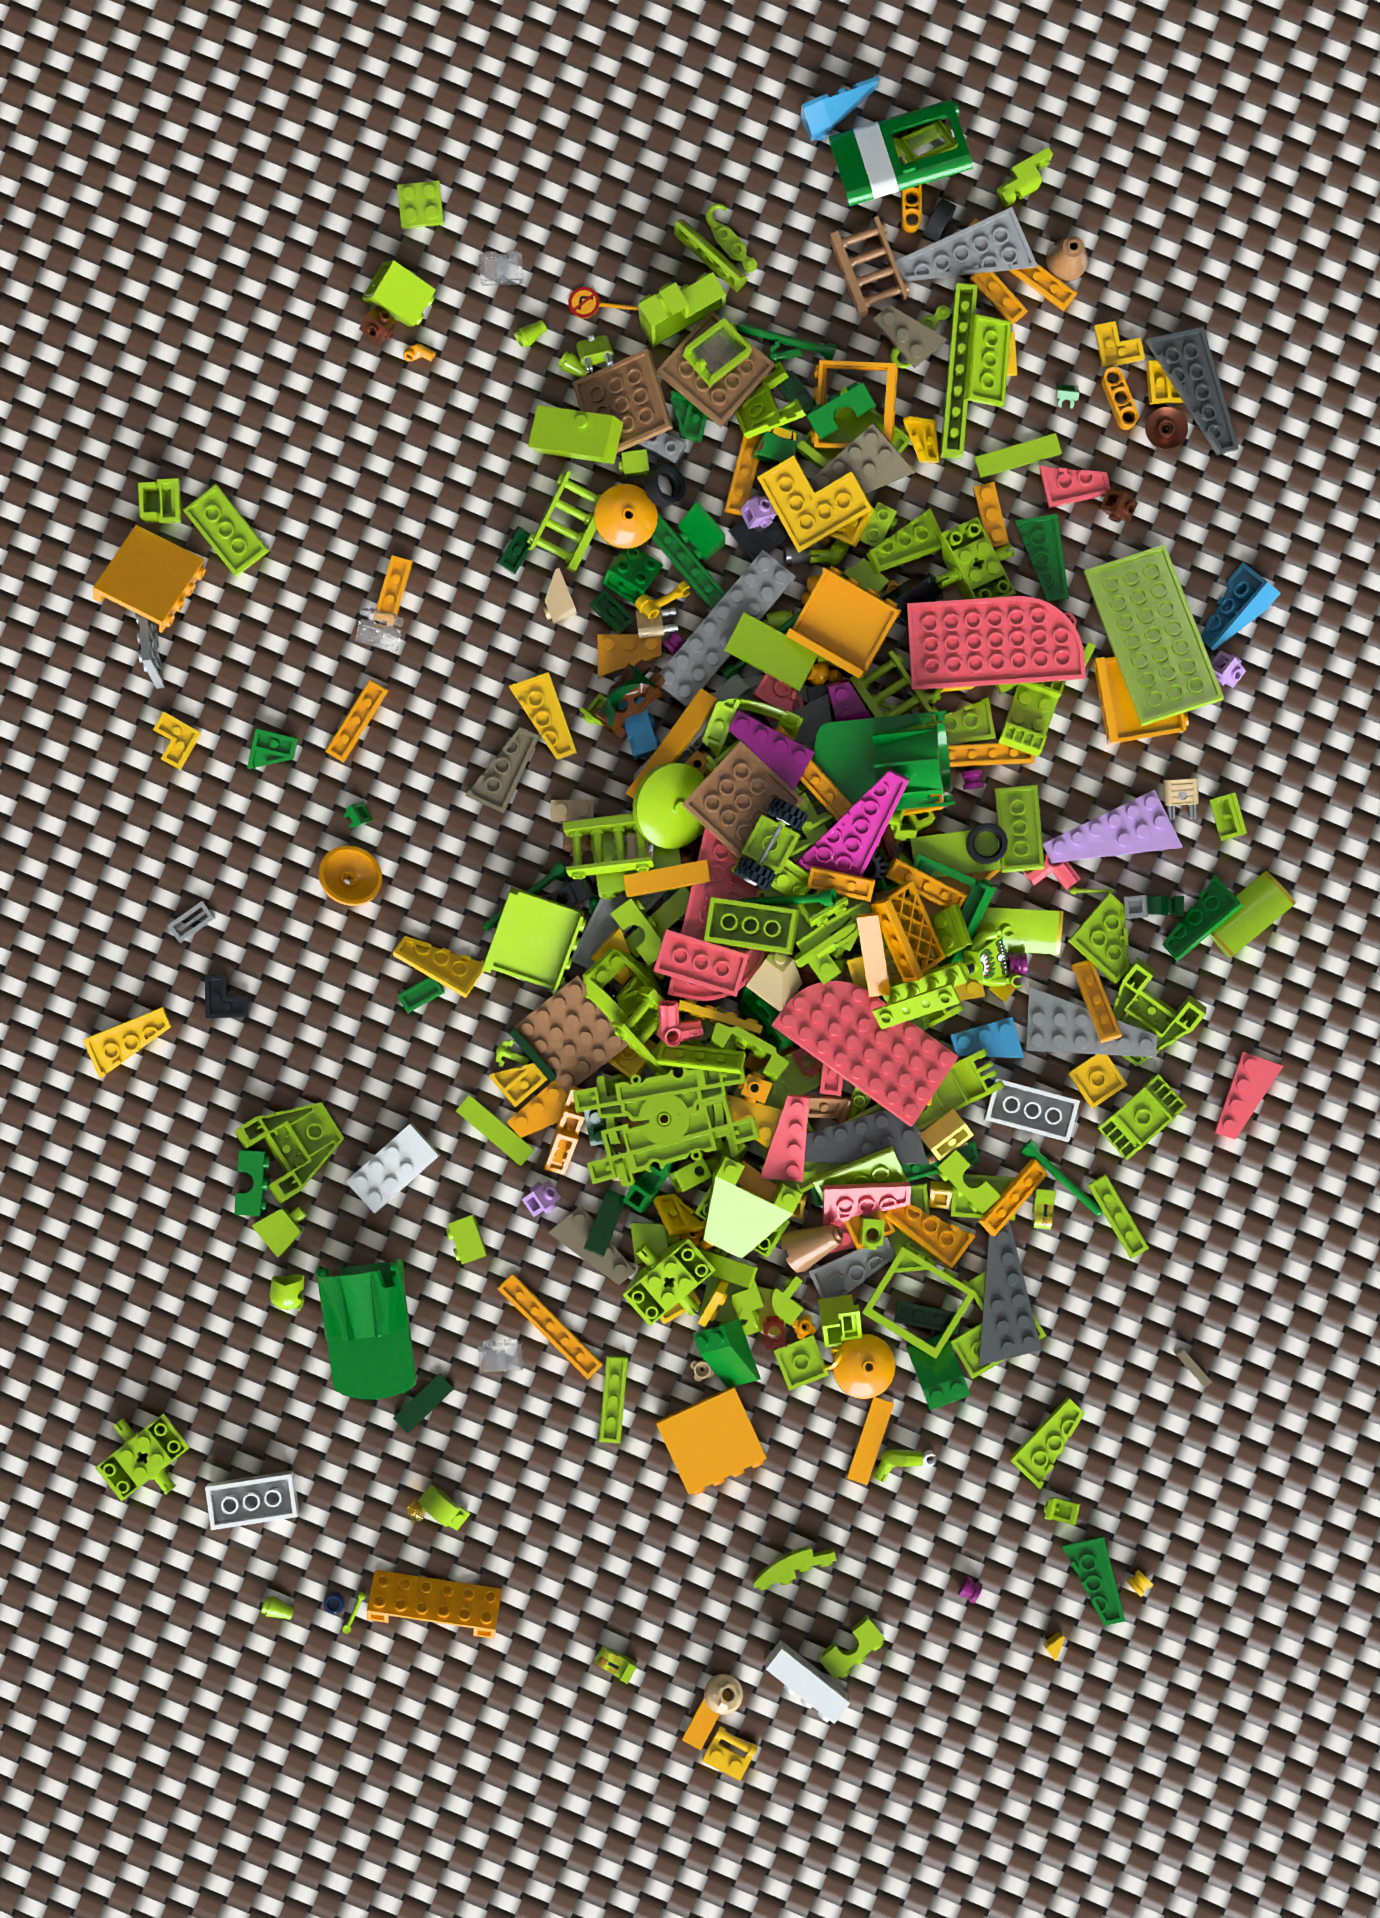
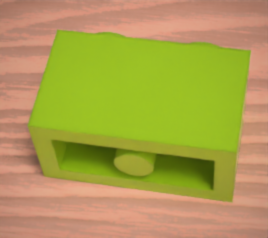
M474 1214L448 1223L449 1228L446 1231L449 1240H454L456 1248L453 1251L457 1261L461 1260V1263L465 1264L488 1255Z

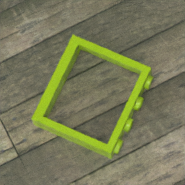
M908 1245L905 1248L902 1246L862 1310V1313L936 1359L977 1292L973 1290L974 1285L964 1279L962 1282L954 1278L956 1274L947 1268L943 1271L937 1268V1262L927 1256L925 1260L917 1255L919 1251ZM904 1256L967 1294L935 1347L872 1309Z

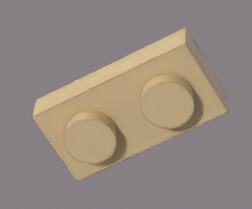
M551 800V822L594 818V800Z

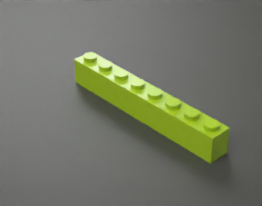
M956 283L954 289L940 458L961 460L964 452L968 400L964 399L971 315L975 314L978 288V285Z

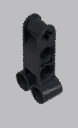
M588 875L583 879H576L568 883L569 885L543 898L561 903L559 895L565 892L569 896V901L564 905L572 906L598 894Z

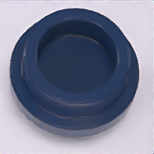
M331 1592L324 1599V1608L330 1614H338L345 1607V1599L340 1593Z

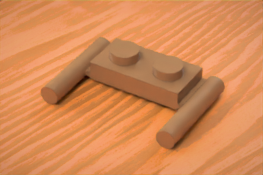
M805 1094V1096H810L808 1117L838 1119L837 1124L847 1120L853 1103L852 1098H843L837 1095Z

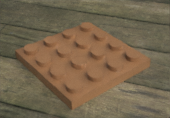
M711 310L656 372L721 428L761 384L763 379L770 374L776 364L750 343L752 351L749 358H746L710 388L683 357V353L687 345L722 319ZM720 334L696 351V354L706 361L708 368L713 373L737 356Z
M648 349L618 361L612 367L610 365V367H605L572 382L580 411L613 415L624 422L617 453L673 428L652 355Z
M740 741L682 803V806L737 858L745 857L750 859L742 855L741 852L761 815L770 818L765 812L772 799L777 797L796 807L804 800Z
M580 974L514 1026L557 1075L555 1080L566 1093L569 1092L570 1086H578L628 1046L625 1040L620 1039L614 1033L616 1030L610 1025L612 1022L590 999L586 998V984L583 983V978Z

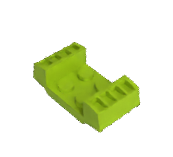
M1065 681L1019 683L998 743L1039 757Z
M718 1022L716 1023L710 1041L711 1047L725 1049L731 1039L736 1047L742 1050L746 1048L753 1052L752 1055L759 1060H769L762 1075L772 1081H777L787 1069L789 1062L777 1053L773 1045L738 1026L729 1027Z
M1159 1074L1151 1077L1142 1085L1143 1088L1112 1116H1108L1098 1125L1100 1132L1126 1160L1144 1147L1187 1107Z

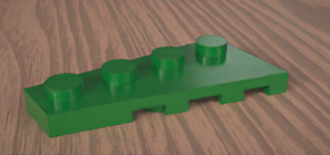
M1051 514L1015 520L1047 601L1053 602L1069 599L1058 515Z
M1216 875L1210 880L1211 883L1207 889L1201 892L1200 898L1195 905L1188 909L1187 915L1182 922L1176 925L1162 944L1177 962L1243 907L1242 903Z
M1104 1535L1062 1544L1064 1552L1067 1554L1072 1567L1080 1578L1104 1626L1125 1622V1615Z

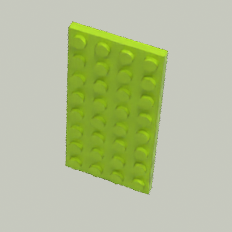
M1165 544L1084 570L1083 574L1141 726L1224 699Z

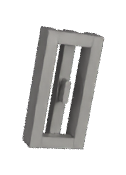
M201 901L167 926L178 942L182 943L216 918L207 908L204 901ZM200 908L204 910L203 912L195 916L193 919L188 921L186 924L181 926L179 929L176 930L174 928L176 925L184 921L186 918L191 916ZM205 915L208 916V918H206L197 926L189 930L184 935H179L181 932H183L185 929L193 925L195 922L200 920Z

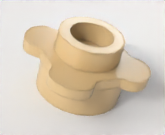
M704 1359L698 1362H691L690 1367L694 1370V1379L696 1381L714 1376V1371Z

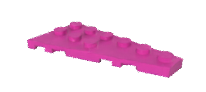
M889 769L797 860L796 865L809 871L811 866L863 876L910 778Z

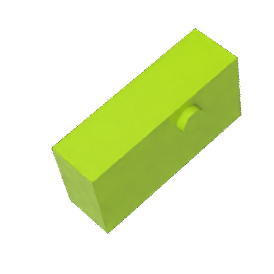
M537 405L528 447L541 454L614 464L624 422L613 415Z
M711 897L704 940L709 943L793 955L799 911L796 909Z

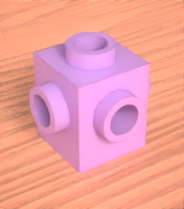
M767 495L752 497L747 500L740 510L748 529L759 526L761 528L767 527L772 524V520L777 515Z
M1221 650L1211 662L1220 685L1224 686L1226 684L1234 687L1246 670L1241 665L1242 661L1237 656L1229 655Z
M547 1181L543 1185L538 1182L529 1189L531 1193L524 1197L522 1201L533 1217H535L542 1211H545L547 1214L556 1207L555 1202L561 1197L551 1182Z

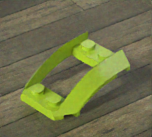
M743 698L719 700L715 705L702 741L707 747H710L716 757L734 744V742L725 740L729 732L728 728L735 717L737 709L756 712L779 720L777 727L782 725L794 740L804 717L754 700Z
M611 947L583 974V983L586 984V998L590 999L611 1022L625 1023L629 1019L627 1014L602 990L625 965L639 977L646 987L654 988L664 1001L669 1000V998L653 976L632 955L614 947ZM648 1008L630 1030L636 1038L655 1018V1012L652 1008Z

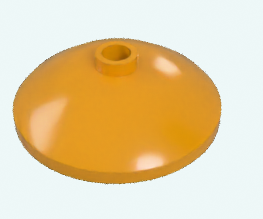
M619 484L609 488L600 496L594 509V522L598 533L607 543L617 548L630 549L642 545L652 536L657 525L658 514L656 505L647 497L645 490L635 485ZM626 511L631 512V519L625 517Z
M336 847L324 856L319 866L318 876L323 890L330 898L341 904L349 906L365 904L371 901L381 888L382 871L378 862L370 853L359 847ZM344 880H348L350 884L345 883Z
M862 1334L860 1339L842 1342L843 1357L839 1364L832 1369L838 1386L846 1394L860 1399L873 1398L883 1393L891 1384L895 1374V1358L887 1343L879 1337L870 1334ZM839 1351L835 1352L832 1364L836 1361ZM867 1363L871 1365V1369L869 1371H866L865 1365Z

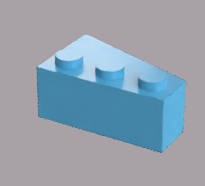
M639 697L637 703H640L643 697ZM621 701L619 703L620 710H624L627 706V702ZM645 708L640 716L634 714L625 722V729L634 760L653 755L661 744L659 735H654L652 727L656 726L653 714L648 715L647 708Z
M1013 1017L948 1035L953 1053L958 1056H969L985 1048L988 1053L985 1057L1024 1058Z

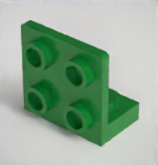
M636 547L622 549L608 568L602 585L635 604L636 600L645 594L649 585L662 569L663 564Z

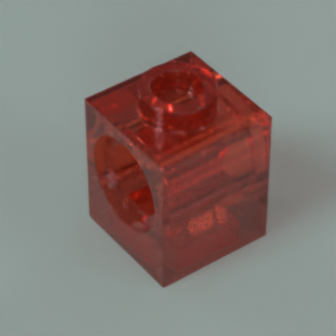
M799 1048L790 1054L803 1076L809 1075V1077H812L821 1071L819 1067L823 1065L822 1062L803 1048ZM805 1055L813 1058L814 1062L810 1068H806L802 1064V1058Z
M778 1316L766 1317V1321H762L765 1349L787 1347L784 1321L779 1319ZM770 1327H778L780 1334L777 1337H771L768 1334Z

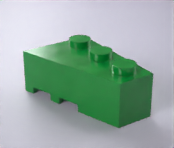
M745 985L737 1007L746 1018L759 1021L758 1024L763 1026L760 1035L767 1043L776 1048L777 1053L795 1044L771 1026L780 1011Z

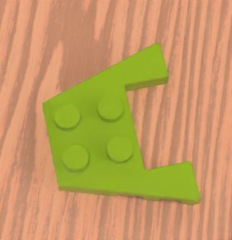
M781 361L776 363V369L763 379L762 384L753 391L735 412L740 428L747 439L806 415L797 398L779 410L771 389L789 378Z

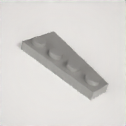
M886 1236L883 1240V1246H877V1250L864 1249V1247L859 1250H853L809 1270V1274L821 1299L844 1296L896 1257V1254Z

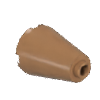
M1070 236L1055 242L1049 248L1046 255L1047 270L1064 282L1074 281L1082 276L1088 266V254L1083 241L1079 237Z
M834 1224L788 1231L781 1237V1247L783 1251L786 1250L789 1257L786 1260L790 1267L797 1273L805 1272L842 1243L843 1232L840 1227H836Z

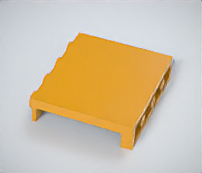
M135 525L93 586V599L101 602L105 597L159 624V632L162 633L166 626L170 627L173 623L176 611H181L186 596H190L193 593L196 581L203 578L206 571L204 568V558Z
M833 566L830 569L823 567L822 571L824 572L793 628H789L786 636L857 678H863L901 610L897 608L898 604L891 599L886 598L884 601L879 598L877 591L869 587L867 590L860 587L861 582L852 577L844 578L841 576L842 571Z
M1101 657L1093 660L1107 745L1187 730L1186 726L1189 725L1187 713H1181L1141 726L1115 657Z
M735 1386L722 1390L656 1421V1425L688 1495L691 1493L698 1495L706 1490V1486L711 1484L713 1486L720 1485L725 1482L724 1478L730 1475L737 1477L745 1472V1468L750 1466L753 1468L759 1467L767 1459Z

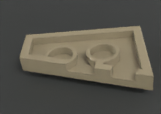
M891 305L873 319L875 324L914 368L919 366L948 340Z

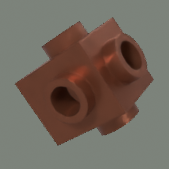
M376 306L366 313L359 330L365 333L371 340L381 344L383 341H389L396 331L394 327L397 320L388 312Z
M1108 489L1100 509L1109 515L1108 519L1113 522H1130L1138 502L1132 499V495L1126 491Z

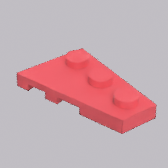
M1039 466L1048 508L1102 497L1106 495L1108 489L1111 490L1107 472Z

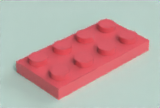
M666 929L653 971L737 997L749 955Z

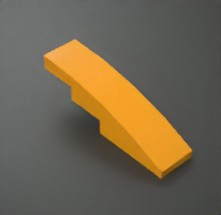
M570 1086L554 1132L544 1170L565 1175L585 1118L584 1112H576L573 1091L581 1090L582 1088Z

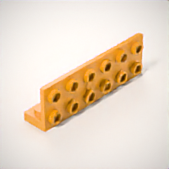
M375 1570L367 1606V1620L388 1623L390 1616L470 1627L474 1628L473 1636L495 1639L502 1589Z

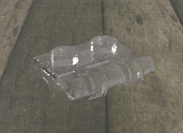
M362 607L360 615L368 617V621L360 619L355 641L396 653L402 630L395 629L394 625L402 627L404 618L397 617L394 613L386 614L379 612L377 608L371 607L369 609ZM376 620L386 622V626L375 622Z

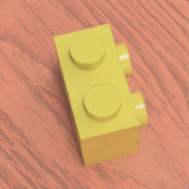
M952 1109L926 1128L919 1136L936 1158L941 1161L970 1139L973 1133L956 1111Z

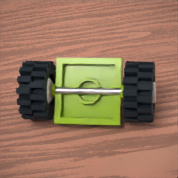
M777 797L772 799L765 812L770 818L761 815L741 852L742 855L750 859L741 857L733 872L744 881L765 891L769 890L776 877V874L771 872V870L781 874L801 836L793 830L800 831L808 817L807 813L803 812V810Z

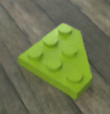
M1108 893L1068 939V942L1114 984L1130 968L1127 948L1129 942L1125 920V906L1115 896Z

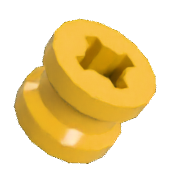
M1139 1569L1135 1572L1133 1578L1126 1580L1140 1597L1144 1595V1591L1147 1588L1153 1586Z

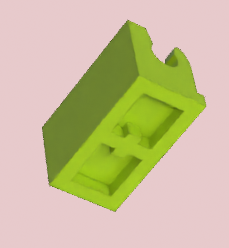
M1236 792L1209 800L1220 841L1247 834Z

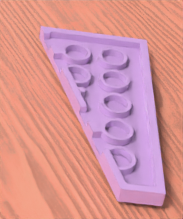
M1155 790L1043 843L1051 863L1183 847Z

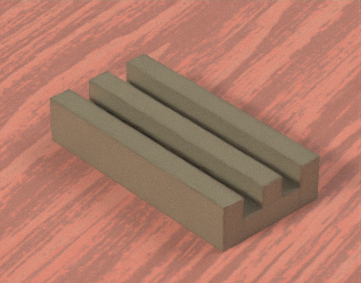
M1180 1347L1174 1352L1202 1386L1206 1388L1212 1383L1184 1349Z

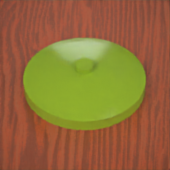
M667 762L650 770L641 780L634 795L633 817L638 831L648 842L662 848L675 849L688 845L702 833L705 827L682 806V803L705 780L704 776L697 769L684 763Z

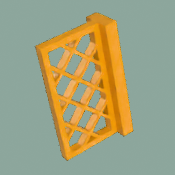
M913 881L906 882L882 900L875 901L870 905L873 913L879 912L883 936L903 982L919 981L924 977L923 974L946 958ZM907 889L911 895L910 901L904 899ZM893 899L898 901L896 911L891 901ZM903 904L909 906L907 916L902 914ZM914 909H917L919 913L918 921L913 919ZM901 918L906 920L905 929L901 925ZM912 923L917 925L915 935L910 933ZM923 928L927 932L926 940L921 938ZM909 938L914 939L913 950L909 943ZM920 942L925 944L924 954L918 952ZM931 947L934 948L937 955L934 959L929 957ZM917 957L923 959L921 968L917 962Z

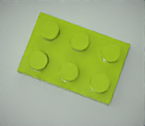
M963 1174V1180L966 1184L976 1186L986 1179L1000 1195L1015 1178ZM952 1189L950 1216L981 1218L983 1214L979 1210L975 1213L967 1204L969 1200L964 1195L960 1197ZM1016 1212L1009 1220L1015 1221Z

